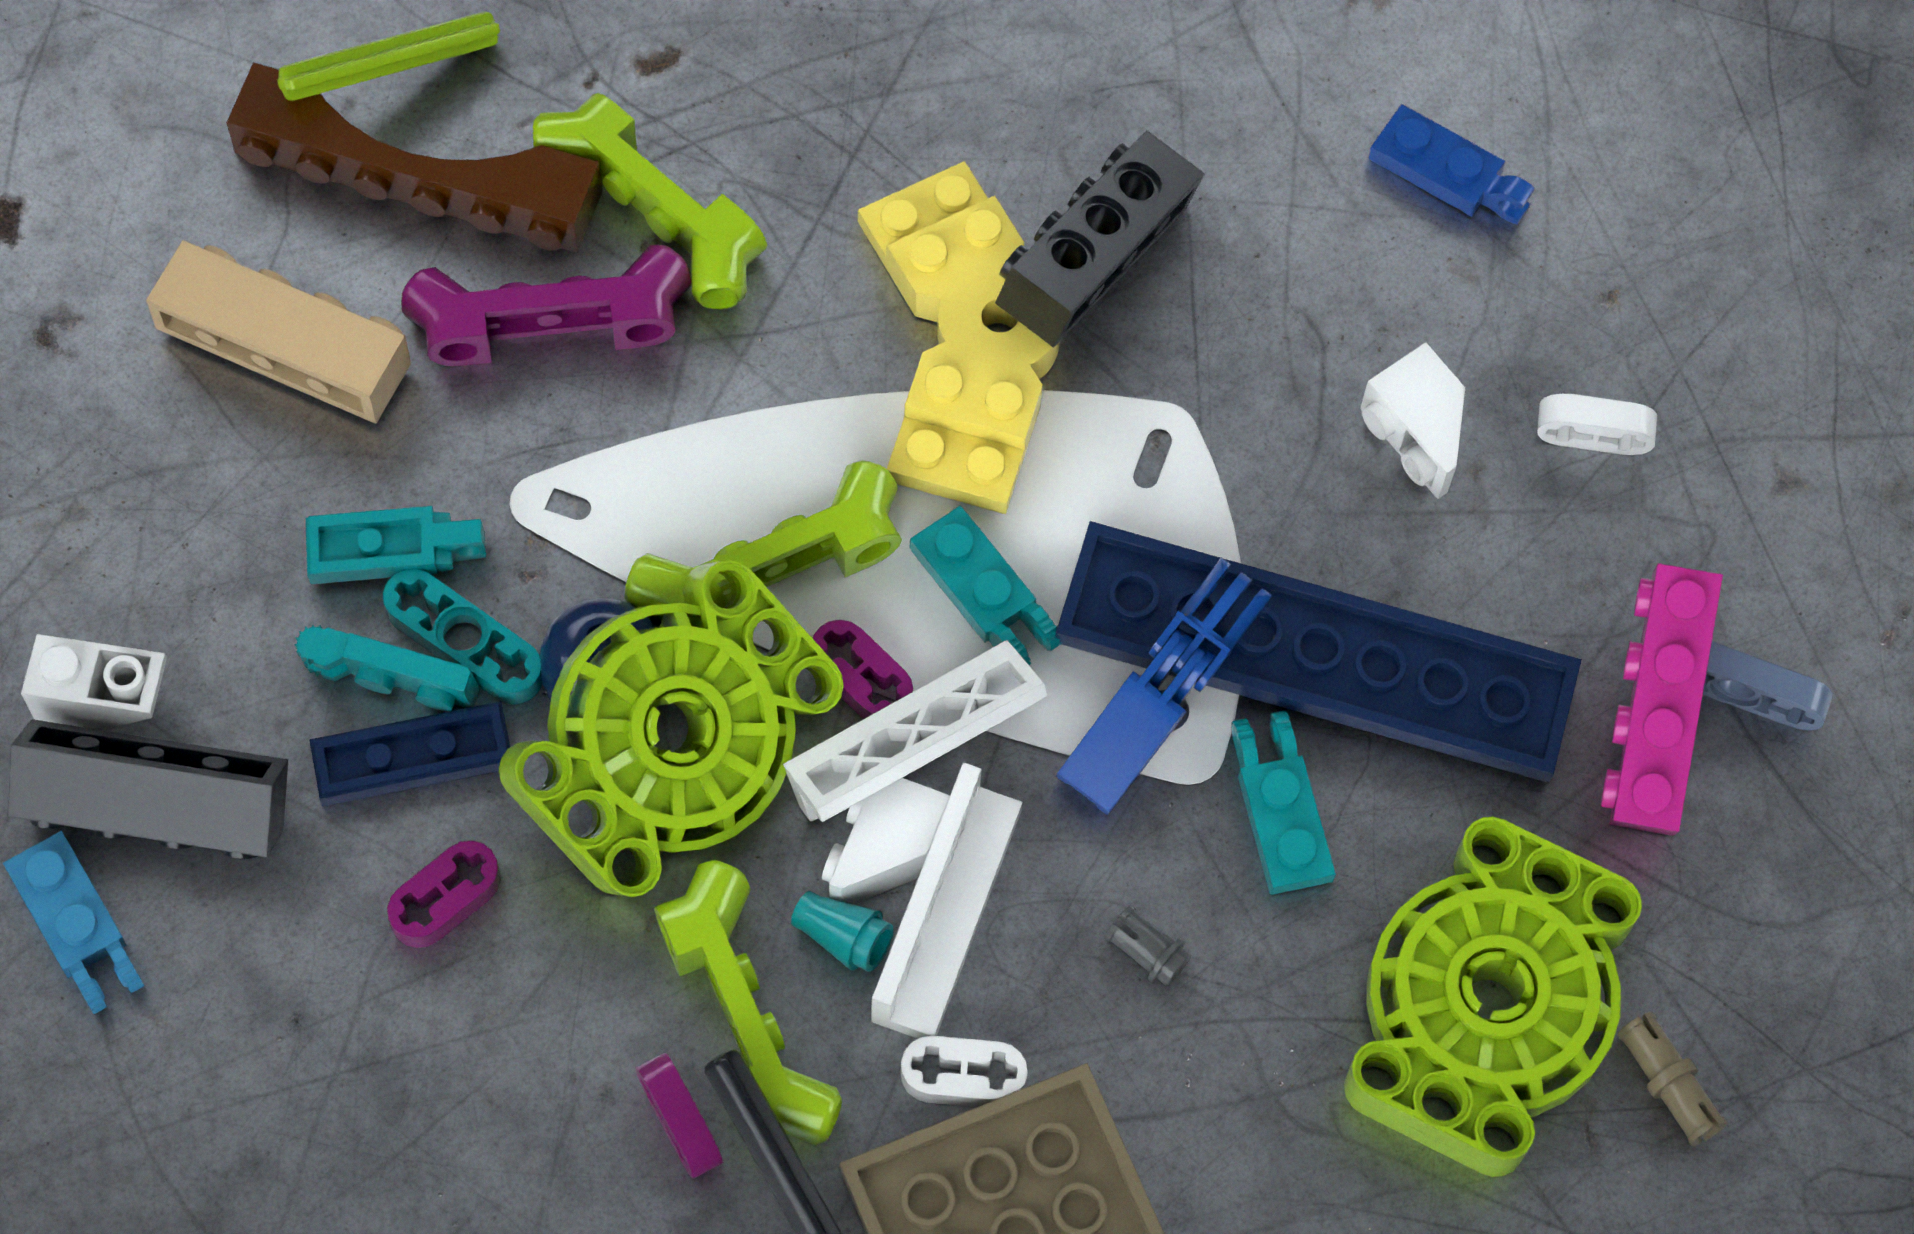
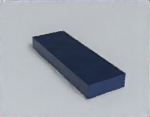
M501 701L309 739L322 807L498 772L501 758L507 749L510 748Z

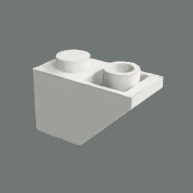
M1425 342L1367 382L1360 409L1362 410L1364 422L1373 435L1380 440L1387 439L1401 456L1403 468L1408 476L1420 486L1426 485L1433 495L1439 499L1448 493L1457 467L1465 386Z
M37 634L21 695L34 720L105 731L153 717L167 657L165 653Z
M901 778L849 807L846 822L854 825L845 846L838 843L834 844L822 874V880L830 882L829 898L857 904L918 879L950 795Z

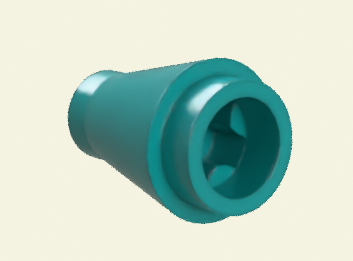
M807 891L802 895L794 908L791 918V925L805 932L851 971L859 967L868 972L873 971L887 953L894 933L893 925L883 920V913L881 911L822 897L812 891Z

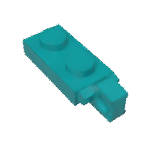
M433 506L306 517L307 576L310 584L391 578L396 573L409 569H420L429 574L453 570V561L458 562L486 557L484 527L481 519L451 521L450 513L434 512Z

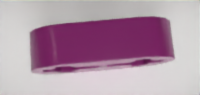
M845 620L829 621L820 626L813 635L814 641L827 655L828 644L831 642L839 648L847 643L851 644V659L857 668L854 669L841 657L835 658L833 662L837 665L843 678L844 687L841 698L862 719L891 704L886 700L880 701L877 705L872 703L873 688L866 679L870 678L883 690L890 688L892 685L895 686V701L913 692L912 680L907 672L856 624Z
M472 840L458 842L400 886L390 897L387 906L388 920L396 938L406 946L414 948L429 947L440 941L487 903L497 892L501 881L498 862L492 850L483 843ZM465 862L468 866L474 868L480 863L483 864L480 868L483 880L480 883L474 885L470 880L466 879L451 891L448 890L459 880L458 865ZM440 897L429 909L432 920L430 924L423 927L419 922L413 921L407 926L405 925L408 921L405 910L407 906L414 903L417 907L423 909Z
M664 1052L635 1067L639 1082L689 1176L694 1179L723 1164L717 1144L668 1054Z

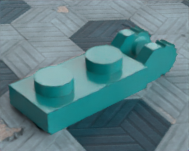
M961 505L910 538L909 548L984 643L989 641L995 647L1008 640L1030 666L1031 659L1028 656L1027 649L1009 628V626L1021 619L1035 639L1047 651L1050 650L1051 652L1061 645L1062 642H1059L1061 639H1057L1055 636L1057 626L1053 620L1049 618V615L1042 606L1036 603L1037 599Z
M314 625L310 628L305 627L304 631H299V637H296L297 643L294 644L297 649L296 652L299 657L301 656L305 667L308 668L310 673H315L317 677L322 675L324 679L336 682L353 674L356 675L354 681L366 689L383 694H391L393 687L417 693L415 699L421 704L446 712L452 711L454 705L464 708L474 707L480 691L470 668L353 633L349 634L328 627L322 629L321 625L319 627Z
M1285 710L1270 714L1269 729L1272 741L1275 743L1279 759L1277 761L1259 764L1255 734L1247 718L1231 722L1234 747L1240 766L1238 780L1270 895L1334 882L1336 876L1303 755L1298 756L1295 734Z

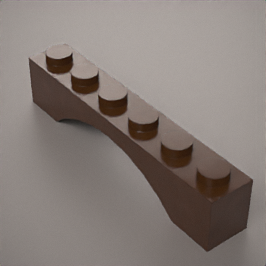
M253 62L226 122L234 152L246 161L261 167H268L274 164L297 171L307 180L316 183L332 181L353 187L363 196L374 200L391 198L408 203L421 213L429 216L441 217L446 214L463 219L487 233L497 234L504 231L525 237L534 245L546 250L562 248L576 253L579 252L602 194L598 161L542 145L512 155L479 160L439 159L409 153L380 142L350 124L324 99L322 94L296 101L287 100L282 90L278 87L279 69Z

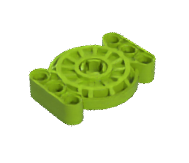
M725 560L701 564L694 568L685 579L683 588L685 603L638 607L610 618L587 635L565 662L552 691L547 723L549 742L525 741L516 743L507 749L501 758L499 775L506 791L590 882L604 893L628 897L644 895L652 890L660 879L662 865L659 851L675 853L706 849L735 837L756 821L779 793L787 774L783 764L792 759L796 734L795 715L825 713L835 707L842 696L844 684L842 674L837 665L755 573L742 562ZM717 573L723 575L731 587L730 600L723 608L715 604L710 596V583ZM664 614L660 628L637 631L631 624L651 615ZM761 621L769 625L774 638L772 648L766 655L761 654L753 643L754 629ZM611 636L612 643L598 652L590 663L586 662L600 643ZM804 668L811 672L816 684L815 693L808 702L803 701L799 697L795 685L797 676ZM576 680H577V683H576V685H575V687H574V690H573V692H572V694H571V696H570V693H571V691H572V689H573V686H574V684H575V682H576ZM674 704L683 711L687 718V737L681 747L673 752L669 749H658L654 746L660 740L657 733V722L661 713L656 709L660 705ZM535 752L543 756L548 765L547 779L537 789H533L528 785L523 773L526 760ZM582 800L591 810L592 823L588 831L578 837L569 827L568 815L573 805ZM746 803H748L747 806L734 817V813L737 810H739L742 806H744ZM708 825L713 828V831L694 839L682 840L686 829L706 827ZM626 848L633 854L636 868L631 879L621 884L613 874L612 865L618 852Z
M1483 817L1473 822L1464 833L1453 862L1455 875L1419 891L1398 909L1382 932L1367 974L1366 1006L1373 1036L1376 1041L1363 1045L1355 1054L1346 1074L1344 1090L1350 1105L1361 1114L1481 1174L1499 1177L1506 1176L1515 1171L1533 1144L1535 1129L1531 1117L1559 1106L1571 1098L1589 1082L1610 1050L1621 1012V984L1611 950L1620 946L1629 935L1640 916L1642 901L1640 893L1634 884L1626 878L1504 819ZM1476 846L1491 847L1498 852L1502 863L1495 865L1483 863L1477 859L1472 848ZM1540 874L1551 876L1558 882L1561 892L1557 894L1542 892L1534 884L1532 876ZM1439 901L1426 913L1419 912L1423 907ZM1604 903L1612 906L1620 915L1621 922L1608 923L1602 921L1594 913L1592 905ZM1399 931L1404 942L1398 956L1384 959L1388 945ZM1482 980L1500 983L1508 989L1513 997L1514 1006L1508 1010H1494L1489 1019L1482 1018L1477 1014L1482 1003L1475 996L1472 984ZM1601 982L1605 994V1003L1601 1001ZM1381 985L1388 989L1387 1016H1385L1380 995ZM1602 1031L1597 1051L1592 1059L1589 1060L1583 1047L1592 1032ZM1367 1067L1384 1069L1393 1079L1394 1087L1388 1090L1374 1089L1365 1082L1361 1071ZM1562 1076L1571 1079L1564 1086L1543 1094V1090L1549 1088ZM1428 1097L1444 1099L1452 1107L1454 1118L1445 1121L1432 1118L1425 1111L1422 1100ZM1489 1127L1504 1129L1513 1138L1515 1149L1504 1152L1494 1149L1486 1141L1483 1130Z

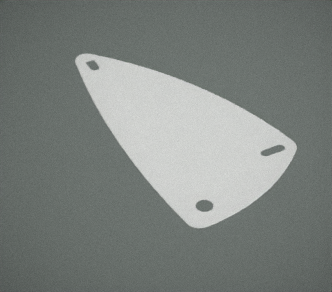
M1042 390L1039 414L1006 514L897 484L898 489L888 513L890 520L902 539L900 546L894 553L879 563L846 578L833 557L767 588L812 638L818 628L829 621L845 620L859 626L907 672L912 680L914 692L993 648L989 641L983 642L909 548L910 538L960 505L1037 599L1036 603L1042 606L1057 627L1090 521L1222 557L1234 562L1241 563L1235 528L1222 483L1194 419L1186 410L1176 404L1163 401L1106 394ZM909 391L822 399L759 409L702 421L631 440L581 456L524 478L514 487L511 493V513L516 521L525 528L624 582H627L634 561L646 553L694 568L714 559L718 551L733 542L745 540L748 543L771 534L772 530L787 518L796 515H804L807 518L831 507L848 464L863 460L879 464L887 469L904 419L905 403ZM1154 430H1165L1170 434L1172 443L1158 481L1151 488H1141L1134 482L1133 474L1147 437ZM555 488L586 499L591 505V511L586 518L575 520L545 510V507ZM1020 619L1009 626V628L1027 649L1028 656L1031 659L1030 667L1044 682L1048 696L988 729L987 732L1070 756L1130 674L1134 671L1141 676L1146 668L1062 644L1051 652L1050 650L1047 651ZM761 621L754 629L753 643L770 650L774 641L773 632L769 625ZM832 642L828 644V656L832 661L837 657H841L854 669L857 668L851 659L850 643L840 648ZM1168 675L1158 690H1166L1175 677ZM870 678L866 679L871 684L873 692L894 700L896 699L895 686L892 685L890 688L883 690ZM1205 686L1201 692L1193 688L1185 698L1189 707L1187 721L1183 726L1171 732L1140 774L1185 785L1198 784L1210 779L1220 769L1224 761L1232 733L1231 722L1235 721L1239 695Z

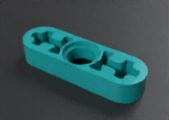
M402 570L388 580L383 591V602L388 619L395 628L439 659L469 667L478 686L503 703L512 705L522 704L538 694L542 687L540 656L531 644L424 570ZM421 591L423 592L426 607L438 616L433 628L429 614L419 607L413 605L406 612L403 611L404 608L401 601L403 594L406 593L408 596L415 597ZM458 623H471L481 630L482 634L479 642L471 649L455 650L445 642L448 630ZM495 642H499L495 645L497 658L506 665L515 667L520 661L524 662L526 674L524 680L513 676L506 683L503 682L500 665L489 657Z

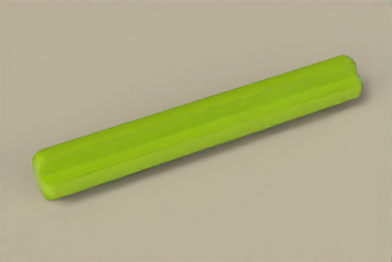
M483 11L281 66L279 68V78H277L278 87L282 90L287 100L296 101L495 46L498 43L500 27L495 22L492 13Z

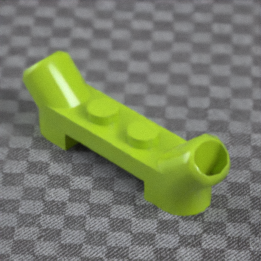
M597 92L591 95L574 112H541L533 120V148L542 145L598 161L602 183L607 192L618 203L624 206L631 203L644 214L649 227L663 241L671 243L674 240L691 254V290L695 301L708 309H728L736 306L745 298L747 293L746 267L767 248L766 238L753 219L723 193L705 209L636 151L637 142L635 120L607 96Z
M863 460L848 464L831 507L807 518L804 515L787 518L780 522L772 530L771 534L748 543L745 540L733 542L718 551L714 559L703 564L725 560L742 562L755 573L766 587L833 557L844 577L851 576L886 559L901 544L902 539L888 516L898 489L896 481L890 471L879 464ZM646 553L637 558L632 565L625 586L624 598L626 602L632 603L636 607L685 603L683 594L685 579L694 568ZM717 573L710 583V596L715 604L723 608L730 600L731 587L728 580L723 575ZM664 614L651 615L650 617L662 621Z
M716 860L701 863L698 865L684 896L654 906L655 915L679 976L703 967L705 968L737 1046L784 1131L791 1137L818 1146L828 1141L842 1107V1098L836 1087L782 1066L776 1052L784 1050L785 1044L778 1024L771 1011L760 1015L751 994L760 990L751 961L746 953L735 957L729 943L730 936L751 891L745 874L729 864Z

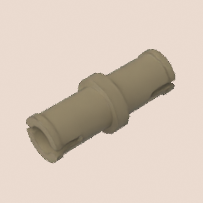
M1647 1012L1642 1016L1644 1021H1642L1640 1016L1626 1024L1618 1032L1617 1036L1625 1043L1650 1080L1646 1088L1654 1099L1662 1098L1688 1137L1690 1145L1692 1147L1697 1146L1703 1141L1701 1137L1705 1141L1711 1139L1722 1131L1728 1122L1720 1115L1695 1078L1699 1070L1690 1058L1683 1059L1658 1023L1656 1015L1653 1012Z

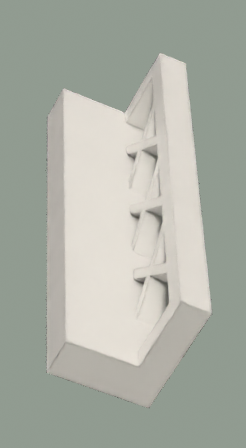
M1006 640L783 765L801 810L810 822L818 818L821 822H824L1047 697L1048 694L1044 682Z
M964 762L872 997V1023L917 1039L925 1036H937L1022 811V801L980 787L982 768Z

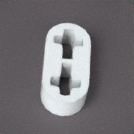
M1554 394L1543 398L1540 402L1537 433L1542 440L1558 446L1620 455H1639L1647 453L1655 447L1657 413L1645 405L1633 402L1576 394Z
M925 1036L911 1042L903 1053L900 1069L901 1082L905 1090L916 1100L926 1103L979 1107L1025 1088L1028 1074L1027 1064L1023 1055L1010 1044L998 1041L942 1036ZM926 1055L938 1056L939 1067L960 1070V1074L938 1073L936 1083L928 1084L923 1082L922 1072L913 1070L912 1066H922ZM991 1061L1004 1062L1005 1073L1015 1075L1016 1079H1005L1003 1089L994 1090L989 1088L990 1081L988 1077L969 1075L967 1071L988 1072L991 1067Z

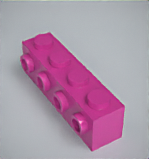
M1658 563L1653 571L1652 579L1640 578L1634 616L1645 618L1641 643L1629 641L1623 672L1624 680L1634 681L1630 706L1618 705L1612 735V743L1623 745L1619 770L1607 768L1601 798V807L1612 809L1609 825L1674 836L1679 832L1723 574Z

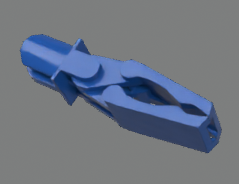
M1222 557L1217 561L1181 611L1175 614L1176 616L1148 654L1154 658L1151 664L1141 676L1134 671L1130 674L1056 775L1063 783L1069 784L1097 805V808L1107 816L1187 711L1180 705L1194 688L1201 692L1273 596L1262 588L1249 605L1245 607L1225 637L1222 638L1215 631L1252 581V579L1241 572L1203 622L1194 617L1231 567V564ZM1182 623L1198 633L1194 639L1180 629L1178 630ZM1205 639L1221 650L1216 657L1209 650L1201 646ZM1172 671L1176 674V677L1164 693H1162L1158 689Z

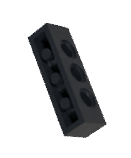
M1148 130L1130 148L1121 143L1104 163L1101 169L1103 175L1097 181L1090 176L1087 177L1070 198L1067 205L1069 207L1068 211L1064 215L1056 210L1052 212L1035 234L1034 241L1036 243L1029 250L1020 245L1009 256L1000 270L999 275L1005 279V282L995 304L1053 348L1182 215L1205 174Z

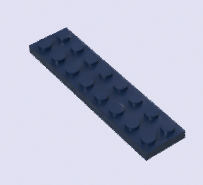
M1090 521L1055 636L1057 639H1060L1059 642H1062V645L1147 669L1154 660L1148 654L1176 616L1175 614L1181 611L1220 557ZM1225 559L1231 564V567L1194 617L1203 622L1241 572L1252 579V581L1215 631L1222 638L1225 637L1245 607L1249 605L1262 588L1273 596L1206 686L1547 783L1550 782L1554 775L1582 659ZM1184 623L1178 628V630L1180 629L1193 639L1198 634ZM1206 639L1201 645L1213 653L1215 657L1221 651ZM1171 671L1169 675L1176 677V674Z

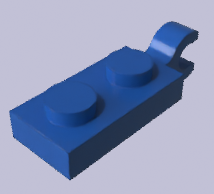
M1403 104L1399 106L1370 148L1369 160L1471 217L1480 204L1496 212L1504 220L1518 225L1530 207V203L1527 200L1534 192L1535 187L1517 176H1501L1505 160Z

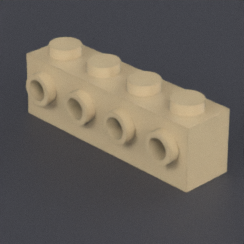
M182 240L146 299L156 329L377 424L411 365L406 337L390 321L377 316L366 319L348 311L340 301L328 294L317 292L314 296L292 287L288 280L274 271L260 269L257 272L238 264L230 254L212 245H206L204 248Z

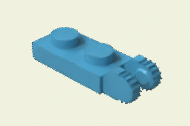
M62 830L3 862L4 867L67 978L73 977L93 1014L107 1006L104 1002V993L96 979L90 977L86 968L103 958L111 957L115 964L114 971L123 987H127L131 993L144 987L142 980L123 947L127 946L126 942Z

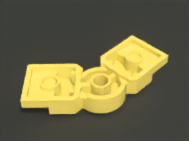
M963 161L858 209V223L914 316L937 322L939 345L922 353L905 403L904 419L887 470L890 471L898 485L1006 514L1041 406L1043 385L1039 379L1045 376L1053 366L1058 354L1059 343L1053 348L995 304L1005 282V279L999 275L1000 270L1015 249L1020 245L1024 246V241L996 196L994 195L990 198L986 196L970 168ZM994 323H1002L1012 329L1006 332H995L988 329L987 326Z

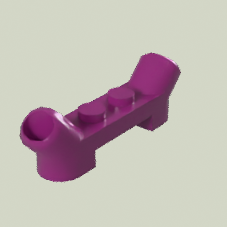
M649 245L620 277L592 279L587 276H572L562 280L560 283L532 286L524 282H511L502 285L498 289L469 292L439 269L432 267L419 270L407 282L402 291L401 306L405 317L426 331L427 356L431 361L439 365L467 366L492 363L490 341L612 328L615 350L642 348L661 344L674 336L676 329L672 306L690 288L691 274L685 260L677 252L665 245Z

